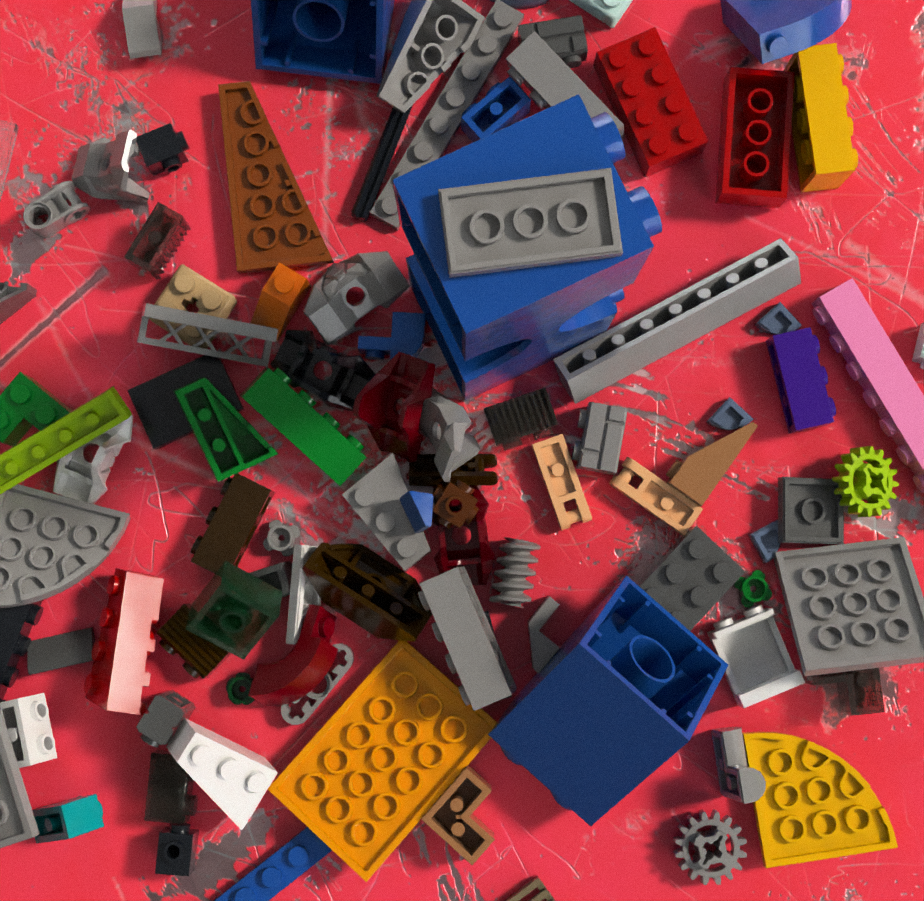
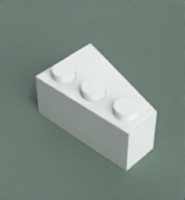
M186 718L182 720L166 746L176 762L241 830L244 829L278 773L265 757Z

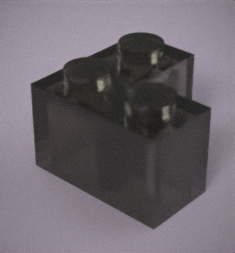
M879 668L804 676L803 674L805 683L810 685L837 683L841 713L853 716L885 712Z

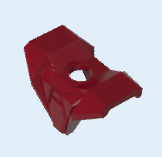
M398 352L375 374L355 398L353 406L354 415L367 425L380 451L398 455L407 459V462H416L424 436L420 433L419 429L423 402L425 399L431 398L436 364ZM400 398H404L405 401L402 403L399 415L396 404Z
M473 485L470 487L475 489L472 495L478 499L475 506L479 510L469 525L465 522L462 525L466 526L471 532V539L467 544H456L452 539V531L457 526L453 524L450 529L433 519L436 513H432V522L438 526L441 547L435 555L434 561L439 574L456 567H465L472 585H487L496 559L488 545L485 516L489 503L477 485ZM457 499L449 503L451 511H458L461 507V502Z

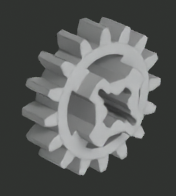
M703 809L699 810V819L696 820L689 814L687 819L690 824L687 827L681 824L678 825V828L683 833L682 837H673V841L680 845V848L674 850L673 853L676 858H683L678 864L682 871L690 868L688 876L692 880L700 875V881L703 885H707L709 878H713L717 885H721L722 875L732 880L733 875L730 870L732 868L742 870L743 867L737 860L738 858L747 857V853L740 849V846L746 844L747 840L744 837L737 836L742 830L738 824L730 826L732 818L727 814L720 820L719 812L714 809L710 817L707 816ZM712 825L709 830L697 831L703 826ZM727 834L731 841L730 853L726 850L725 841L728 838ZM689 841L694 844L695 853L692 856L693 860H691L689 855ZM706 842L709 844L713 843L716 846L715 851H706L703 847ZM722 863L719 867L708 869L711 864Z

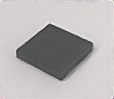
M779 477L778 543L844 544V506L839 505L842 495L834 494V490L839 488V484L832 481V479Z

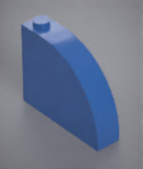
M721 0L723 23L761 64L797 53L823 41L843 25L852 8V0Z

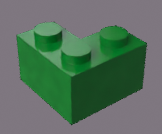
M19 372L0 395V442L15 446L32 425L40 431L72 410L32 377Z

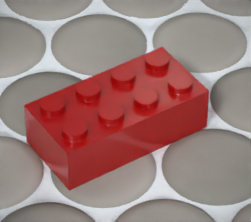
M656 27L596 52L593 66L617 118L624 124V134L644 177H648L703 153L709 141Z
M739 67L729 68L723 80L715 203L779 208L787 199L795 72Z

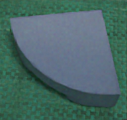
M781 302L755 324L758 329L771 335L795 331L802 326Z
M729 397L706 422L721 430H736L749 424L753 418Z
M778 520L748 535L763 563L772 560L775 557V552L780 547L781 543H778Z

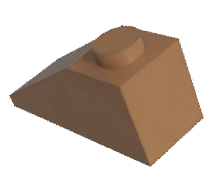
M752 422L689 455L682 462L676 459L666 473L670 477L667 484L697 505L702 506L758 425Z

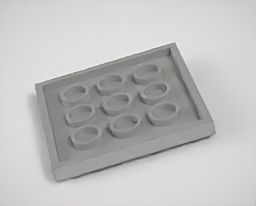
M904 537L775 552L773 559L804 676L924 662V597Z

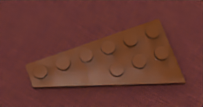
M251 82L218 84L237 272L241 274L275 270L278 263L288 268L334 263Z

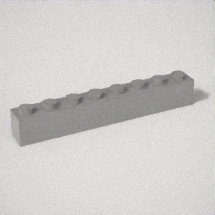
M780 238L558 356L553 361L561 384L575 404L801 284L799 257Z

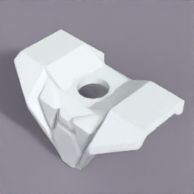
M131 415L128 419L57 460L53 492L94 504L108 490L105 482L111 471L109 467L113 466L115 457L118 456L123 444L131 441L134 416ZM90 444H97L99 449L92 463L84 458V449Z

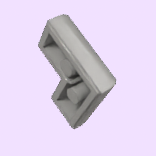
M742 727L712 729L711 734L722 796L743 804L759 800L766 790V781L760 771L747 765Z

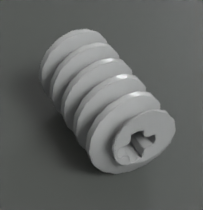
M503 537L509 543L500 544L499 549L505 552L507 556L497 557L496 562L505 568L494 571V575L502 579V582L492 584V588L500 592V595L491 596L489 601L524 608L521 606V603L531 602L532 598L523 593V591L534 588V584L527 581L526 577L536 576V571L529 568L528 564L538 563V558L531 555L530 551L540 550L541 546L534 542Z

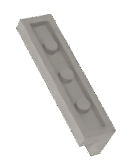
M144 303L137 343L268 367L272 342H276L278 329ZM149 318L162 320L170 331L159 340L145 337ZM169 322L179 323L181 325L173 329ZM187 325L196 327L202 336V339L192 346L184 345L176 334ZM201 328L210 329L214 331L206 336V334ZM219 332L228 333L235 343L225 352L217 351L209 340ZM234 334L246 337L238 341ZM173 335L178 343L165 340ZM251 338L265 340L262 358L249 357L241 345ZM206 342L210 349L200 348L198 346ZM238 348L242 355L231 354V352Z

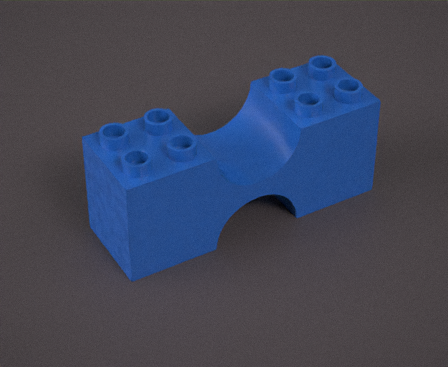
M579 94L392 180L399 222L414 252L413 255L406 258L410 286L422 312L426 315L429 327L465 401L544 365L607 331L617 313L616 303L625 298L623 288L634 283L654 247L650 237L662 232V223L658 210L648 191L643 186L627 192L614 166V163L625 158L626 153L621 135L613 119L607 112L590 118ZM611 168L623 249L622 256L449 278L438 189Z

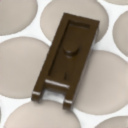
M418 454L416 462H409V486H437L439 483L445 484L434 463L435 454ZM477 454L451 473L450 481L455 484L459 479L469 486L495 485L498 482L497 473L484 471V468H492L497 465L496 455Z

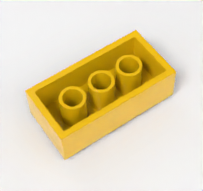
M837 43L814 45L794 53L783 70L795 72L791 128L801 193L839 188L858 166V153L855 148H852L851 143L853 120L847 116L846 110L849 93L847 86L842 83L841 76L844 70V60L842 54H838Z

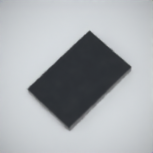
M204 355L128 390L153 449L157 450L193 433L173 390L201 377H206L238 412L244 410L221 358Z

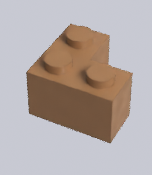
M468 765L421 820L466 861L473 865L495 838L494 832L473 814L476 808L492 791L491 785Z

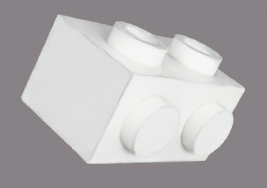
M45 693L0 703L19 768L57 758Z

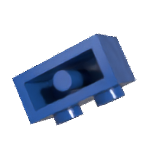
M509 76L502 83L498 82L492 86L480 102L471 104L462 113L461 130L472 142L478 141L519 122L530 112L531 99Z

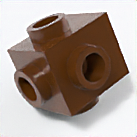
M459 479L455 484L451 481L445 482L444 485L439 483L432 493L434 496L433 512L436 513L433 519L449 529L453 524L458 528H461L464 522L469 525L479 510L475 506L478 499L472 495L475 489ZM454 499L461 502L460 509L458 511H451L449 509L450 501Z

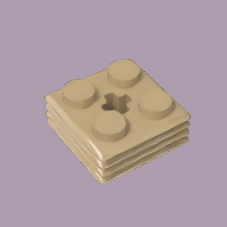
M181 264L154 305L188 311L186 309L188 304L193 305L196 302V306L199 308L197 313L227 319L237 304V299L229 292L184 264ZM149 318L153 323L170 332L162 320ZM169 322L173 329L181 325L179 323ZM187 325L176 333L182 341L190 346L202 339V336L194 326ZM201 328L206 334V336L214 331L210 329ZM214 335L213 337H211V338L209 339L210 342L213 341V339L215 338L216 335ZM204 342L198 347L207 349L209 346Z

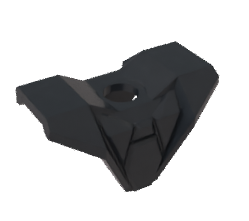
M287 330L277 355L270 364L274 370L278 367L292 380L290 385L293 388L301 387L317 395L329 407L353 412L355 398L375 376V372L360 355L347 356L342 352L337 353V350L315 339L313 331ZM320 361H326L332 367V375L327 380L317 378L314 373V368Z

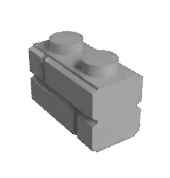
M589 402L586 409H580L577 428L583 429L581 441L575 440L572 452V460H577V469L609 475L617 473L627 408Z

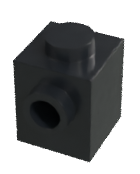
M171 123L137 137L138 147L147 168L153 176L162 172L171 173L177 171L182 167L183 163L188 162L185 151L190 148L183 132L177 133Z
M173 822L170 823V827H165L160 831L155 873L190 876L195 870L199 830L190 829V824Z

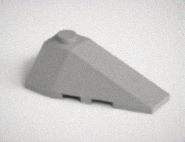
M412 0L404 15L376 97L399 112L405 113L430 88V84L441 73L446 72L451 63L472 45L485 17L462 0Z

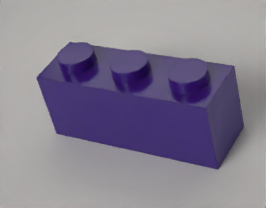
M811 327L771 336L766 340L789 434L833 423L836 407L832 397L828 398L825 386L828 384V375L825 367L820 366L817 355L820 353V344L817 336L812 335Z

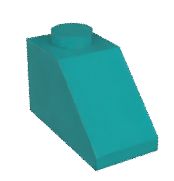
M97 794L80 796L32 810L40 833L35 836L36 844L71 839L104 827L102 819L103 808L97 799Z

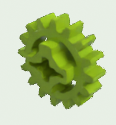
M873 446L851 448L850 453L841 455L843 464H835V469L839 472V476L832 477V481L838 483L839 488L834 490V494L842 495L839 505L848 506L847 513L857 514L858 517L882 515V510H889L891 508L888 499H896L897 496L892 492V488L899 486V483L893 481L892 476L897 473V469L889 468L892 459L883 458L884 451L882 449L874 450Z

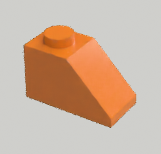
M278 263L262 289L250 324L278 329L276 340L279 341L311 288L308 279L285 265Z

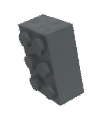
M698 526L690 527L685 536L680 537L637 585L691 631L745 571Z

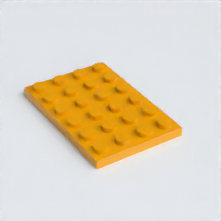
M399 640L270 785L268 790L367 882L491 739L488 734L497 722L482 708L474 711L471 704L466 706L460 695L459 688L407 641Z

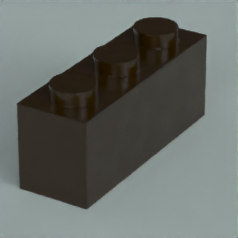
M238 473L233 478L228 477L220 493L224 497L219 507L214 506L206 519V524L209 526L204 536L199 535L191 548V553L194 554L191 562L225 579H232L275 494L274 491Z

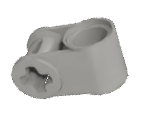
M65 181L30 203L23 212V219L37 236L49 238L68 225L85 217L89 213L90 207L78 197L74 191V183L72 181ZM67 199L71 202V206L67 203ZM48 214V219L44 224L35 225V221L40 215Z

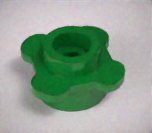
M755 570L752 575L745 578L740 577L734 583V587L740 591L742 596L741 604L750 608L755 602L768 601L772 597V591L768 588V584L764 580L765 574L762 571ZM751 586H755V587H756V591H755V592H752V591L750 590V587H751Z

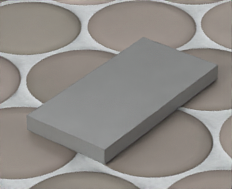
M611 168L438 189L449 278L620 257L623 254Z

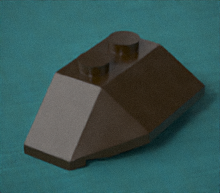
M320 543L302 568L323 603L377 638L415 642L432 616L431 610L426 611L420 601L418 592L421 589L417 580L362 544L341 543L330 545L329 543Z

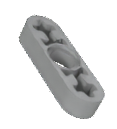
M343 643L333 644L338 649V652L344 650L347 653L344 657L347 664L345 666L339 664L333 669L332 672L338 675L335 680H333L329 672L326 674L327 687L324 692L314 693L310 691L306 694L308 697L315 699L316 702L312 705L310 700H308L301 709L305 713L303 717L296 715L293 718L289 714L292 710L289 703L281 705V715L287 723L291 725L304 723L351 668L354 662V653L348 645ZM300 698V699H298V700H296V701H294V702H292V703H293V704H296V703H298L302 698Z

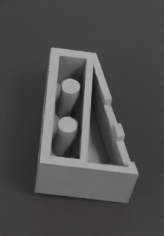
M392 453L345 491L342 496L403 570L407 572L430 553L431 549L424 531L421 533L414 532L400 502V497L408 492L396 458Z

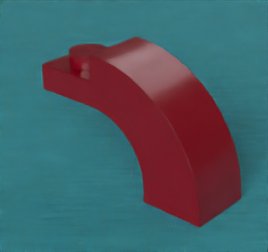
M309 604L295 647L286 657L278 662L257 665L248 695L266 706H279L294 702L312 691L326 676L336 658L338 649L329 642L335 630L337 617L320 605Z

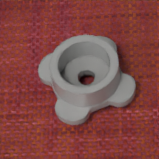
M280 520L271 521L267 538L263 541L264 548L268 551H280L283 556H291L294 550L295 539L300 536V529L295 525L290 527L283 525ZM280 535H284V541L279 540Z

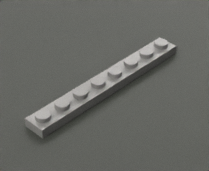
M500 0L495 1L472 45L464 53L372 207L370 216L397 231L399 230L401 225L392 180L443 156L461 125L462 113L477 99L518 30V25H521L524 20L523 13Z

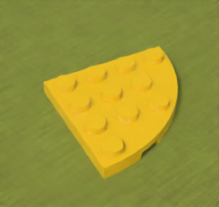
M762 731L743 733L747 765L760 771L766 781V790L763 796L753 802L763 866L765 868L898 848L894 829L885 808L870 788L869 783L844 759L814 742L797 736Z

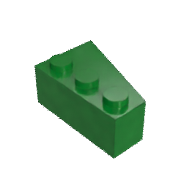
M201 377L173 390L203 455L218 482L278 454L206 377Z

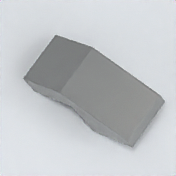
M123 0L122 13L130 59L161 55L163 38L157 19V0Z
M550 596L546 597L527 621L532 668L538 673L542 671L560 648L539 631L560 605Z

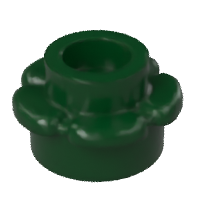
M238 673L235 678H230L227 682L228 698L236 705L241 703L248 705L255 700L248 695L253 678L248 673ZM241 686L246 688L245 692L240 691Z

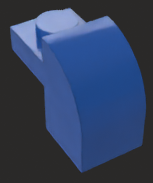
M393 312L391 337L359 336L358 350L360 354H365V358L370 360H384L385 355H390L391 360L398 352L418 357L425 342L426 315L424 313Z

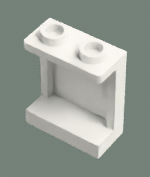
M762 604L743 611L745 617L733 621L732 617H728L714 623L715 629L707 632L715 653L728 664L724 675L737 705L742 708L749 707L805 683L800 670H796L773 618L775 615L773 608L763 609Z

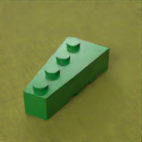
M265 367L240 396L341 486L367 458L361 452L364 446L351 434L345 438L337 430L340 424L330 414L325 412L321 416L312 408L316 402L306 392L301 390L297 394L288 386L292 380L277 367L273 372L270 368Z

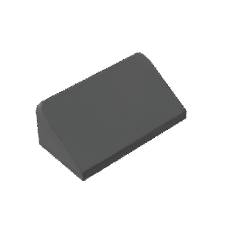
M93 627L31 641L27 648L28 674L31 675L94 661L92 660V648L95 643Z

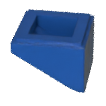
M408 491L400 497V502L415 533H421L432 526L434 496L431 493Z

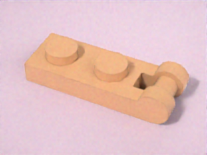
M563 434L532 444L531 446L561 531L571 528L570 524L582 521V523L591 521L592 516ZM574 499L577 508L566 512L563 503Z
M627 457L622 464L624 468L618 476H613L609 485L633 500L676 532L685 536L703 508L638 462ZM634 475L642 479L637 489L628 484Z

